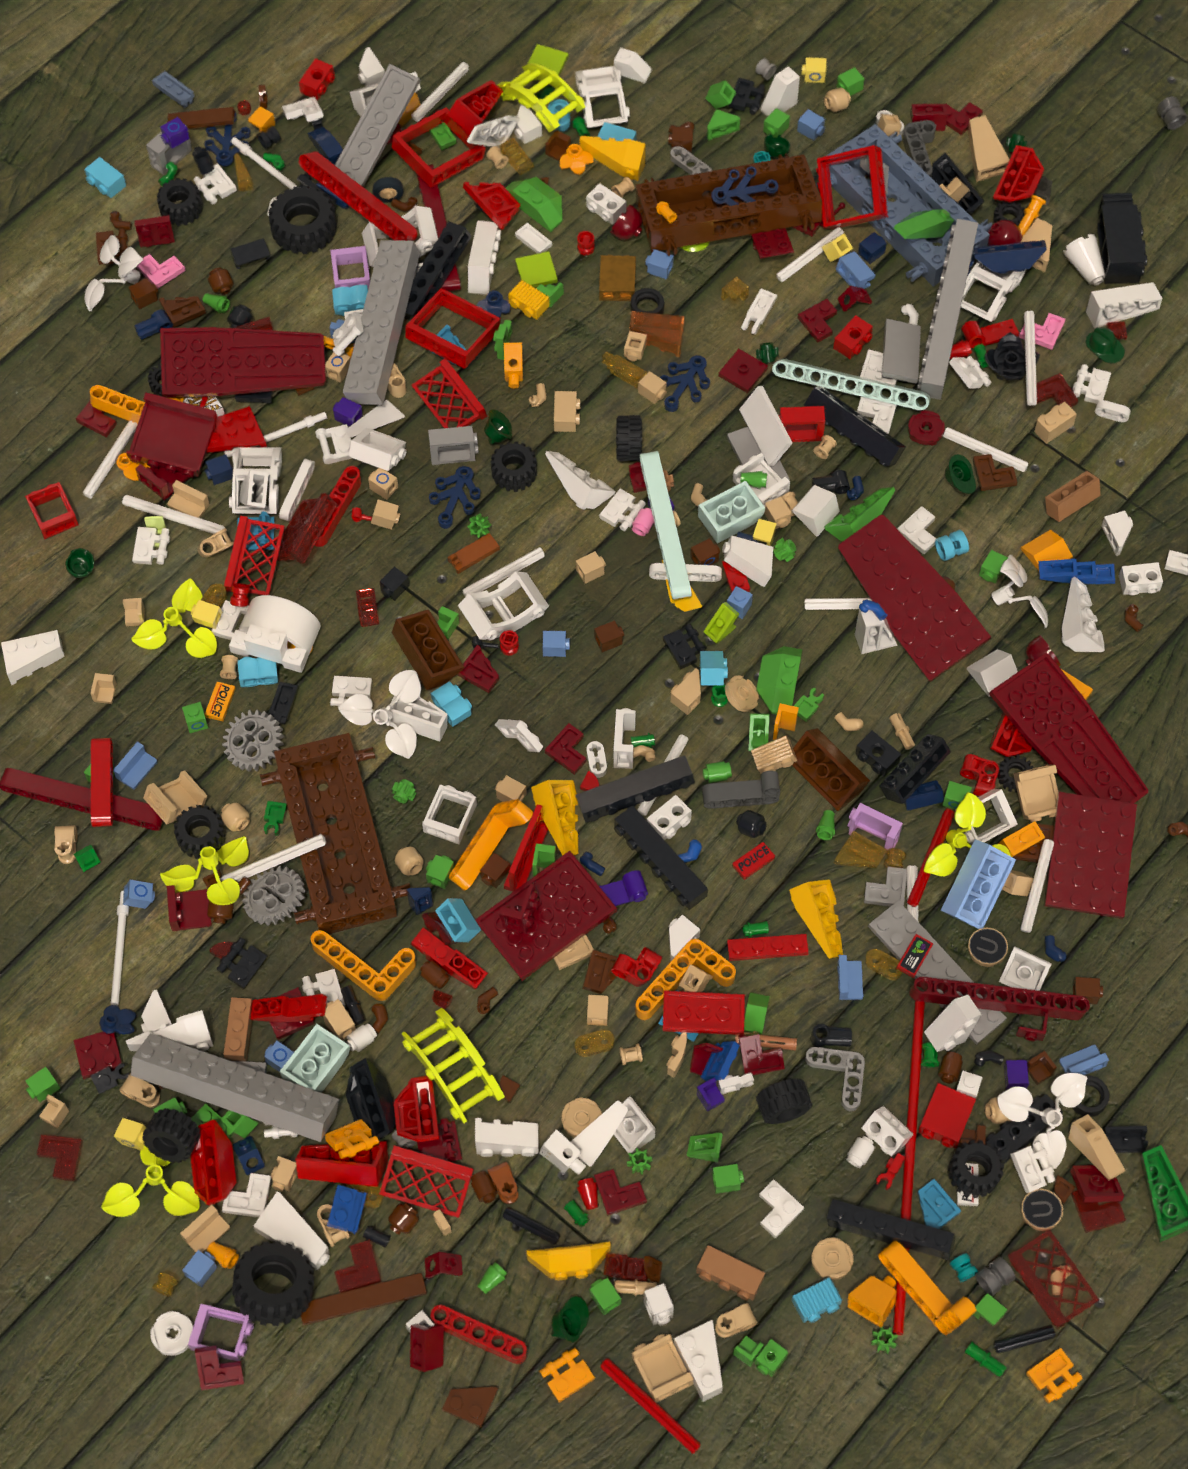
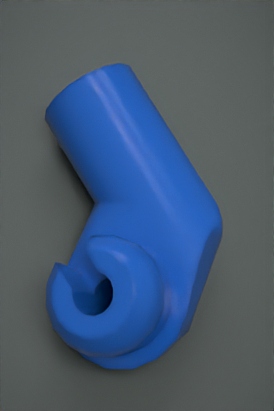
M866 599L859 605V609L862 612L867 613L868 610H871L880 621L887 617L886 612L879 603Z
M691 840L688 851L678 855L684 863L698 858L702 849V845L698 840Z

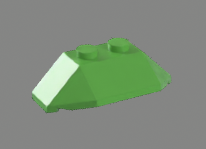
M533 177L514 181L506 187L507 191L521 205L520 209L548 231H553L562 223V196L539 178Z
M783 646L762 657L756 691L771 714L777 715L780 703L793 705L802 649Z

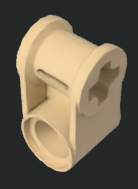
M393 363L387 389L392 396L400 398L407 392L406 382L396 364Z
M224 528L203 540L198 546L199 555L208 558L233 546L234 542H231L226 533L227 529ZM203 544L211 546V553L203 551Z
M76 825L55 827L54 849L58 859L63 864H70L75 860L74 854L76 853V842L78 839Z
M131 1073L119 1089L126 1097L149 1108L157 1106L160 1102V1095L156 1088L142 1079L131 1076Z
M325 1204L319 1207L317 1216L327 1241L333 1247L334 1243L344 1238L348 1239L350 1235L348 1231L326 1226L328 1220L322 1219V1215L330 1212L331 1205Z
M746 1303L719 1316L715 1331L718 1336L728 1338L739 1332L751 1329L758 1323L749 1304ZM724 1322L725 1325H730L729 1329H727L726 1327H721L722 1323Z

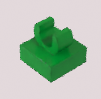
M91 844L74 854L83 872L101 863Z

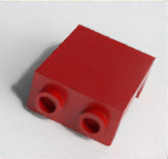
M938 1083L918 1132L926 1139L940 1141L945 1147L957 1148L976 1098Z

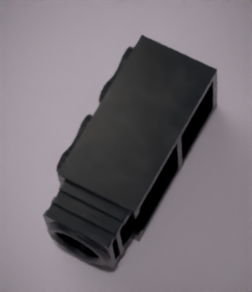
M1132 193L1102 194L1098 209L1100 223H1097V234L1105 272L1104 284L1139 283L1141 276H1144V269L1147 265L1145 240H1142L1141 212H1138L1137 205L1133 204Z

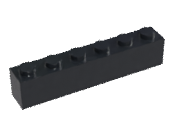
M822 386L814 387L804 404L805 407L824 406L825 424L828 426L832 425L836 428L838 434L846 435L850 438L852 444L860 445L865 449L864 452L866 454L875 456L879 459L878 462L884 466L895 465L906 448L901 442Z
M684 755L576 794V798L585 823L596 821L606 815H613L632 805L635 806L644 801L649 802L658 796L668 795L680 788H687L695 782Z
M633 805L614 819L615 832L627 840L626 843L631 850L637 851L640 860L652 868L651 871L655 877H660L663 880L666 889L677 896V901L682 906H686L690 910L707 897L708 888Z
M832 1199L827 1215V1223L830 1227L886 1243L897 1241L904 1248L950 1261L955 1244V1233Z

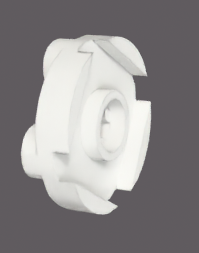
M179 1312L164 1313L158 1317L157 1322L152 1326L151 1340L156 1349L163 1355H179L189 1348L188 1343L193 1325L189 1318ZM172 1328L178 1331V1334L173 1339L167 1337Z

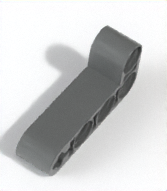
M930 120L909 123L904 127L903 144L906 153L931 177L932 166L925 144L934 141L936 124Z
M763 772L760 780L704 785L702 787L704 807L712 809L776 803L780 797L778 772Z

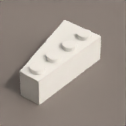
M477 221L468 263V293L487 295L490 292L492 274H494V263H496L499 250L498 240H501V230H498V226L494 222Z
M1154 282L1091 291L1086 314L1095 329L1096 327H1103L1160 309L1162 297Z

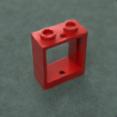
M824 406L780 408L778 416L792 442L822 441L825 428Z
M60 482L50 484L46 488L33 491L25 496L44 539L79 525ZM60 497L67 513L42 523L35 507Z

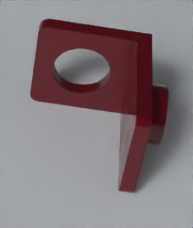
M851 285L838 297V301L845 312L857 301L867 304L872 303L866 289ZM846 295H849L850 302L845 305L844 298Z
M1045 1013L1041 1030L1018 1027L1016 1036L1023 1037L1028 1041H1043L1046 1035L1048 1013Z
M709 1043L695 1045L690 1072L701 1076L710 1055L722 1052L723 1048Z
M437 1252L426 1257L425 1277L431 1278L440 1273L461 1276L463 1274L461 1255ZM432 1260H434V1261H435V1268H434V1270L431 1272V1270H430V1264H431Z

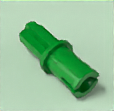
M971 1342L965 1351V1354L980 1363V1367L984 1366L998 1377H1001L1006 1370L1003 1364L990 1356V1352H985L974 1342Z

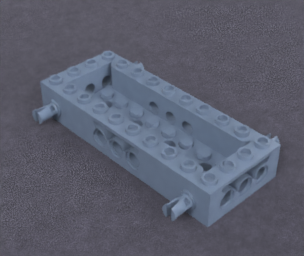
M875 124L826 156L872 145L881 148L883 163L889 167L888 193L886 195L888 218L869 221L868 223L914 267L906 272L907 278L911 277V282L922 275L934 287L940 283L952 225H956L957 219L976 221L897 145L898 142L902 141L901 135L897 136V131L888 137ZM860 159L830 165L831 186L860 215L874 213L871 180L865 178V175L871 176V174L860 167ZM894 198L896 201L890 202L887 199ZM944 209L950 213V217L954 220L945 235L937 238L904 239L894 229L897 223L912 212ZM988 219L978 224L974 248L988 245L990 235L988 230L993 225L992 223L988 224ZM938 242L941 246H934L933 243ZM973 248L971 260H972V259H973V260L976 259V258H975V255H974V248Z

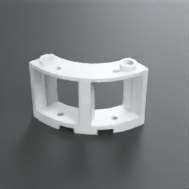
M615 66L575 71L579 95L584 97L585 101L584 105L586 107L583 109L587 128L602 126L604 122L610 124L628 122L627 117H630L629 107L625 106L620 81V69L617 70ZM617 94L621 117L593 121L590 98Z
M415 205L402 218L419 229L421 238L415 244L420 252L419 257L432 250L434 243L438 240L431 208ZM369 222L363 230L362 236L369 266L374 267L378 252L376 239L389 238V236Z
M978 261L967 277L961 307L989 321L996 320L1006 301L1005 295L1008 291L1012 293L1020 284L1026 269L1020 272L1012 270L1006 273H997L991 271ZM976 279L999 290L988 312L964 301L965 296Z
M238 447L236 453H233L232 497H229V508H232V513L261 514V512L265 511L268 514H277L279 510V485L275 483L277 477H280L282 448ZM242 466H270V469H242ZM250 470L268 473L269 506H265V509L239 505L240 481L245 479Z
M515 571L509 578L497 586L498 589L490 593L487 590L469 593L458 605L480 640H494L500 637L504 631H516L535 618L543 616L544 611L549 607L526 572ZM522 587L533 605L514 617L503 599ZM493 605L504 622L492 624L482 608Z

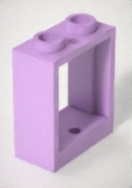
M360 246L331 250L335 288L352 287L355 285H367L369 288L370 277L366 247ZM363 263L365 277L339 280L337 266Z
M200 1304L188 1343L190 1350L195 1351L196 1348L209 1347L201 1343L211 1316L243 1324L235 1352L217 1348L218 1357L240 1361L241 1356L246 1354L247 1344L245 1342L247 1336H251L254 1326L251 1323L252 1321L249 1320V1315L244 1316L241 1313Z

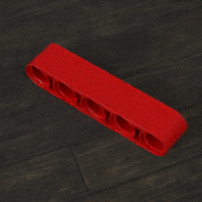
M349 466L344 470L312 524L310 535L313 545L323 547L327 544L360 488L361 476L360 470L357 467Z
M111 737L91 739L92 827L113 826V744Z
M437 1305L431 1310L433 1324L443 1325L444 1332L514 1364H521L526 1360L527 1349L521 1340L446 1306ZM439 1313H444L446 1318L443 1321H437L435 1316ZM457 1322L465 1323V1327L461 1330L455 1329L454 1325ZM478 1330L483 1331L485 1333L484 1336L479 1339L473 1336V1334ZM496 1339H501L504 1342L501 1347H494L492 1345ZM515 1348H521L523 1353L520 1356H514L512 1351Z

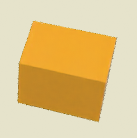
M1052 530L1045 532L1020 548L1038 571L1039 561L1073 558L1064 539Z

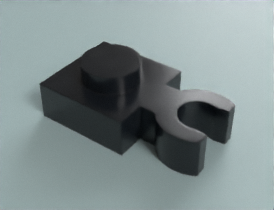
M124 1063L118 1064L113 1071L108 1066L90 1075L99 1094L117 1086L116 1079H126L129 1076V1073L123 1075L119 1073V1069L125 1066Z

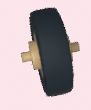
M385 177L373 184L372 192L380 201L387 203L392 202L394 198L399 200L403 196L404 189L402 182L397 178Z

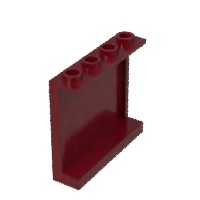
M145 392L143 398L145 404L130 450L126 451L128 458L134 463L144 462L153 468L163 467L171 473L178 471L186 477H199L217 420L216 411Z

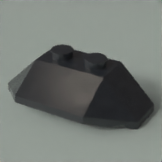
M946 152L932 164V179L939 186L943 184L947 187L957 177L970 189L958 202L968 214L973 213L985 202L981 193Z
M364 1058L350 1067L349 1073L351 1074L348 1079L346 1098L354 1122L362 1119L371 1129V1137L377 1136L378 1140L393 1132L396 1123L394 1101L386 1078L368 1058Z

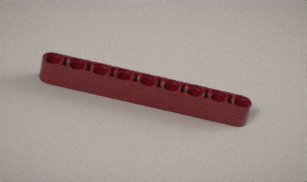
M433 164L428 165L432 170L434 169ZM417 174L423 206L431 208L439 238L447 223L438 184L430 188ZM456 264L442 286V289L448 292L461 290Z
M5 768L0 779L1 790L91 814V789L12 768ZM113 795V820L154 831L161 829L163 820L148 803Z
M930 977L916 978L909 990L911 998L919 1002L949 1005L954 999L962 997L957 994L958 991L963 996L969 995L978 1009L1043 1017L1045 1013H1048V1017L1068 1020L1082 1019L1090 1008L1089 1001L1083 996ZM917 987H921L924 991L918 990ZM937 989L942 990L944 994L939 993ZM976 994H980L983 999L979 998ZM996 996L1002 998L1003 1001L998 1000Z

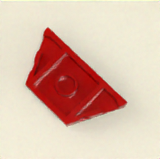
M464 182L463 189L501 230L505 228L520 210L521 205L501 183L489 184L479 182V185H470L469 182Z

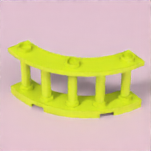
M526 64L522 67L525 72L512 81H504L497 84L504 91L500 96L503 101L518 99L519 103L526 108L535 110V116L542 122L549 133L560 126L558 120L575 109L578 113L586 107L582 97L577 95L555 71H551L539 64ZM534 80H541L530 89L524 88V86ZM548 84L556 88L555 91L543 99H538L534 96L535 93ZM562 94L570 104L556 114H552L546 105Z
M443 1008L435 1011L438 1016L436 1023L412 1038L405 1031L401 1034L404 1038L402 1043L408 1052L412 1051L424 1065L428 1078L431 1081L434 1079L451 1106L449 1111L454 1119H460L463 1123H466L467 1120L463 1112L488 1096H493L497 1101H500L505 1096L493 1075H489L486 1068L482 1067L485 1065V1062L459 1026L456 1028L451 1023L454 1021L453 1018ZM438 1030H446L447 1034L421 1050L418 1047V1043ZM451 1040L456 1041L460 1046L459 1051L433 1067L426 1056ZM468 1057L473 1064L472 1070L446 1086L439 1073L460 1059ZM481 1077L486 1085L483 1087L484 1089L458 1106L451 1093L473 1078Z

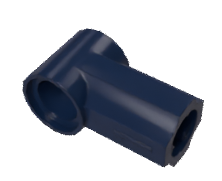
M157 310L151 315V318L134 325L139 338L142 340L157 332L160 333V328H172L173 324L164 310Z

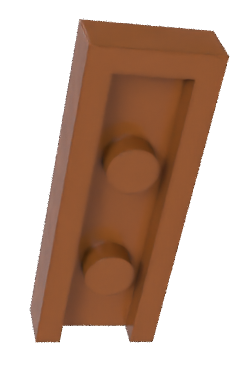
M488 533L450 555L448 562L453 565L457 574L499 551L500 546L491 534Z

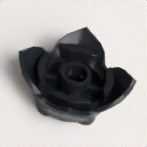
M1009 332L1003 336L995 350L990 349L985 353V360L989 367L994 370L998 379L1012 381L1024 378L1026 374L1025 349L1023 348L1022 341L1013 333ZM1035 351L1036 364H1037V362H1038V360H1039V357H1040V354H1039L1037 351Z

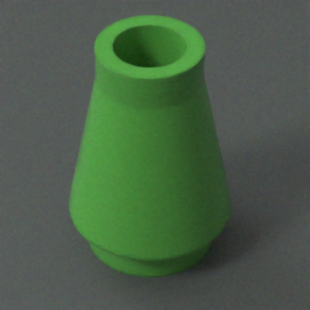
M206 293L203 297V303L209 305L218 313H225L230 307V301L226 296Z
M763 471L741 472L740 483L746 481L749 486L759 489L761 487L766 488L767 473H763Z
M831 810L823 812V816L816 828L817 836L822 840H830L835 835V813Z
M495 1262L492 1266L489 1265L477 1286L487 1294L505 1280L504 1277L507 1275V1272Z

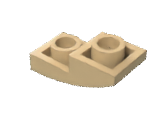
M682 1032L680 1036L677 1035L671 1043L673 1055L668 1060L666 1066H668L667 1074L673 1078L678 1073L684 1060L687 1043L686 1032Z

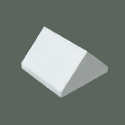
M816 485L791 510L816 537L825 529L824 526L840 512L836 494Z
M998 649L967 667L968 672L988 697H990L989 693L991 690L1018 672L1012 655Z
M1014 947L999 982L1012 988L1040 991L1052 963Z
M628 1097L623 1103L628 1108V1112L614 1133L628 1154L634 1153L636 1148L640 1149L655 1138V1127L632 1097Z

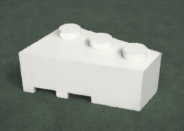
M58 630L1 643L6 672L11 685L17 683V680L26 675L27 677L32 675V672L41 667L45 668L64 657L62 641Z
M420 695L411 703H405L399 699L390 709L392 712L390 722L396 724L397 727L407 723L413 727L416 734L440 742L447 729L448 714L430 701L427 702L422 699Z
M965 995L954 999L924 1033L937 1052L944 1049L949 1051L967 1040L982 1014L970 996Z

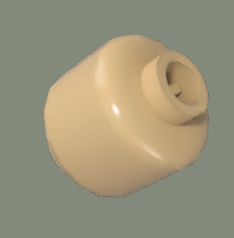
M843 88L830 90L824 97L826 108L832 112L847 109L851 101L849 92H846Z
M237 802L228 803L222 808V822L231 831H242L248 826L250 815L242 805Z
M414 847L401 848L397 852L395 864L404 875H416L422 870L424 860Z
M997 1097L990 1099L985 1106L987 1119L994 1124H1004L1007 1121L1012 1122L1001 1112Z

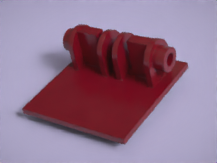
M785 228L751 234L754 241L753 249H757L760 259L794 252Z
M448 1118L440 1120L438 1124L439 1139L417 1142L418 1151L421 1154L449 1162L462 1160L455 1120L448 1121Z

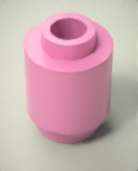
M650 508L640 509L632 524V531L639 536H645V534L649 533L654 523Z

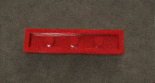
M806 934L727 940L729 961L804 956L809 953Z

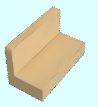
M176 480L172 485L174 494L167 503L168 507L200 518L210 505L208 496Z
M211 1205L180 1234L183 1240L195 1252L199 1250L204 1253L209 1244L213 1241L216 1242L230 1229V1226L219 1215L217 1209Z

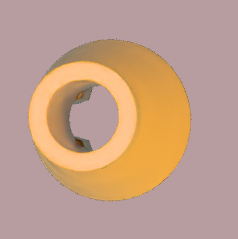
M214 1241L207 1248V1252L223 1268L231 1269L238 1261L239 1255L235 1249L220 1245Z

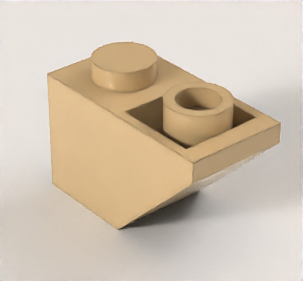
M697 668L692 672H688L684 676L683 681L679 685H675L670 692L671 703L687 715L697 707L701 699L699 670Z
M339 999L326 1004L325 1016H323L325 1024L333 1035L343 1041L350 1033L356 1030L355 1024Z

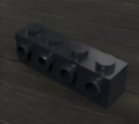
M927 734L879 786L888 800L903 804L951 753L944 738Z
M1045 1094L1042 1098L1037 1096L1030 1107L1043 1112L1047 1108L1055 1109V1103ZM1028 1111L1026 1120L1021 1122H1005L1000 1127V1132L996 1135L992 1133L985 1139V1145L989 1143L991 1144V1149L996 1148L998 1150L997 1155H1001L1003 1158L1001 1163L1005 1164L1011 1159V1153L1025 1148L1038 1134L1046 1131L1050 1125L1043 1122L1041 1115Z

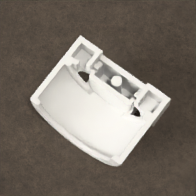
M261 595L251 600L239 630H235L229 648L231 653L244 657L252 655L283 664L286 669L302 673L321 625L319 620L303 606L281 597ZM289 641L296 647L294 649H288L287 642Z

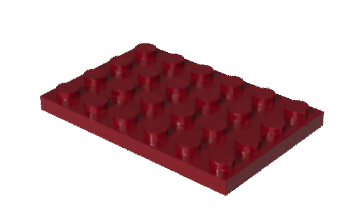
M1064 792L1058 793L1052 839L1054 846L1049 863L1044 906L1119 919L1124 918L1137 804Z
M568 851L476 918L475 921L509 966L523 981L617 912V908L575 856ZM530 883L534 884L536 891H538L540 904L532 915L534 917L532 927L528 928L526 934L503 928L499 916L501 906L506 908L512 906L521 911Z

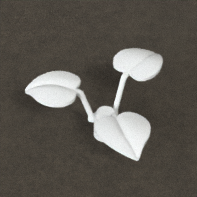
M110 235L104 243L100 252V259L105 264L112 260L119 265L118 274L121 279H100L99 281L93 279L89 283L85 292V303L91 312L104 294V282L125 284L127 281L135 284L140 279V272L134 268L143 261V258L134 248L128 247L122 253L120 262L116 260L114 256L119 251V241L114 235Z
M1010 554L1008 559L1002 564L1000 572L1006 574L1012 581L992 592V598L998 606L1007 601L1011 604L1015 601L1029 600L1033 609L1043 621L1044 628H1047V611L1036 596L1012 598L1015 593L1011 586L1015 583L1019 588L1023 587V583L1027 581V574L1022 565Z
M415 670L402 671L392 678L389 684V691L397 697L387 707L375 711L372 709V700L367 695L360 693L351 696L338 708L346 719L356 725L369 724L373 716L377 724L382 725L386 723L387 726H392L394 729L389 730L386 734V745L392 752L407 759L413 755L416 749V732L407 723L397 727L396 724L390 722L392 718L390 709L399 699L405 703H411L419 697L421 684Z
M1066 1073L1058 1076L1053 1081L1051 1092L1057 1097L1055 1099V1109L1047 1108L1042 1112L1031 1108L1030 1106L1033 1102L1032 1095L1023 1087H1012L997 1097L998 1106L1008 1119L1015 1122L1024 1121L1028 1117V1111L1041 1115L1043 1122L1050 1125L1046 1129V1133H1040L1035 1137L1033 1143L1040 1141L1042 1147L1046 1149L1049 1165L1053 1166V1169H1056L1061 1163L1066 1150V1139L1062 1132L1058 1130L1050 1132L1060 1125L1063 1119L1060 1113L1059 1100L1065 1107H1075L1080 1104L1084 1098L1087 1077L1082 1074Z

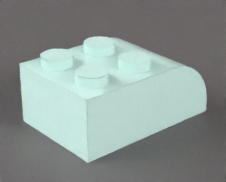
M746 481L698 505V517L717 544L752 526L765 512L764 505Z
M316 1024L280 1070L283 1080L322 1093L345 1062L350 1046Z

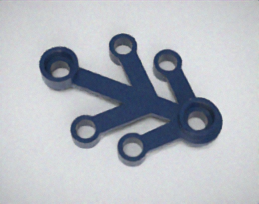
M236 112L234 116V123L237 120ZM233 124L225 125L224 137L216 131L214 126L207 127V136L218 141L222 145V150L215 146L214 141L211 139L206 140L204 146L207 151H212L216 155V162L219 165L228 166L233 162V157L240 153V149L237 147L229 151L230 146L233 145L231 140L234 137L238 140L249 138L251 133L248 127L241 128L232 137ZM241 141L243 144L246 143L248 145L247 141Z
M750 166L747 168L745 176L737 188L729 190L732 183L737 181L740 175L737 170L733 169L730 171L724 185L713 190L712 200L716 204L721 205L725 203L728 206L738 204L731 199L732 197H738L745 203L754 202L756 200L748 196L749 194L765 192L768 195H774L778 190V183L775 180H768L762 185L746 187L757 172L754 167ZM752 170L754 174L750 175L748 171ZM735 173L737 177L733 178L731 174ZM773 184L774 188L771 189L768 185ZM722 193L724 196L720 198L717 194Z
M696 355L691 357L689 362L669 363L668 372L670 374H677L678 371L688 370V372L673 377L667 375L660 377L662 380H667L666 387L671 384L680 383L673 395L668 396L664 401V407L668 412H675L678 409V399L687 386L691 392V400L693 402L701 400L702 394L697 390L693 378L696 373L700 379V388L708 389L710 387V379L706 377L704 372L707 364L704 357Z
M459 467L455 475L447 478L438 477L435 480L436 488L439 490H443L447 485L457 482L453 488L441 493L432 492L429 494V502L433 505L450 497L445 511L438 516V524L441 528L447 529L453 525L452 513L458 498L463 505L465 514L471 515L475 511L474 504L469 502L462 490L464 484H466L470 491L471 499L477 500L481 497L480 489L475 487L472 481L473 470L470 467Z

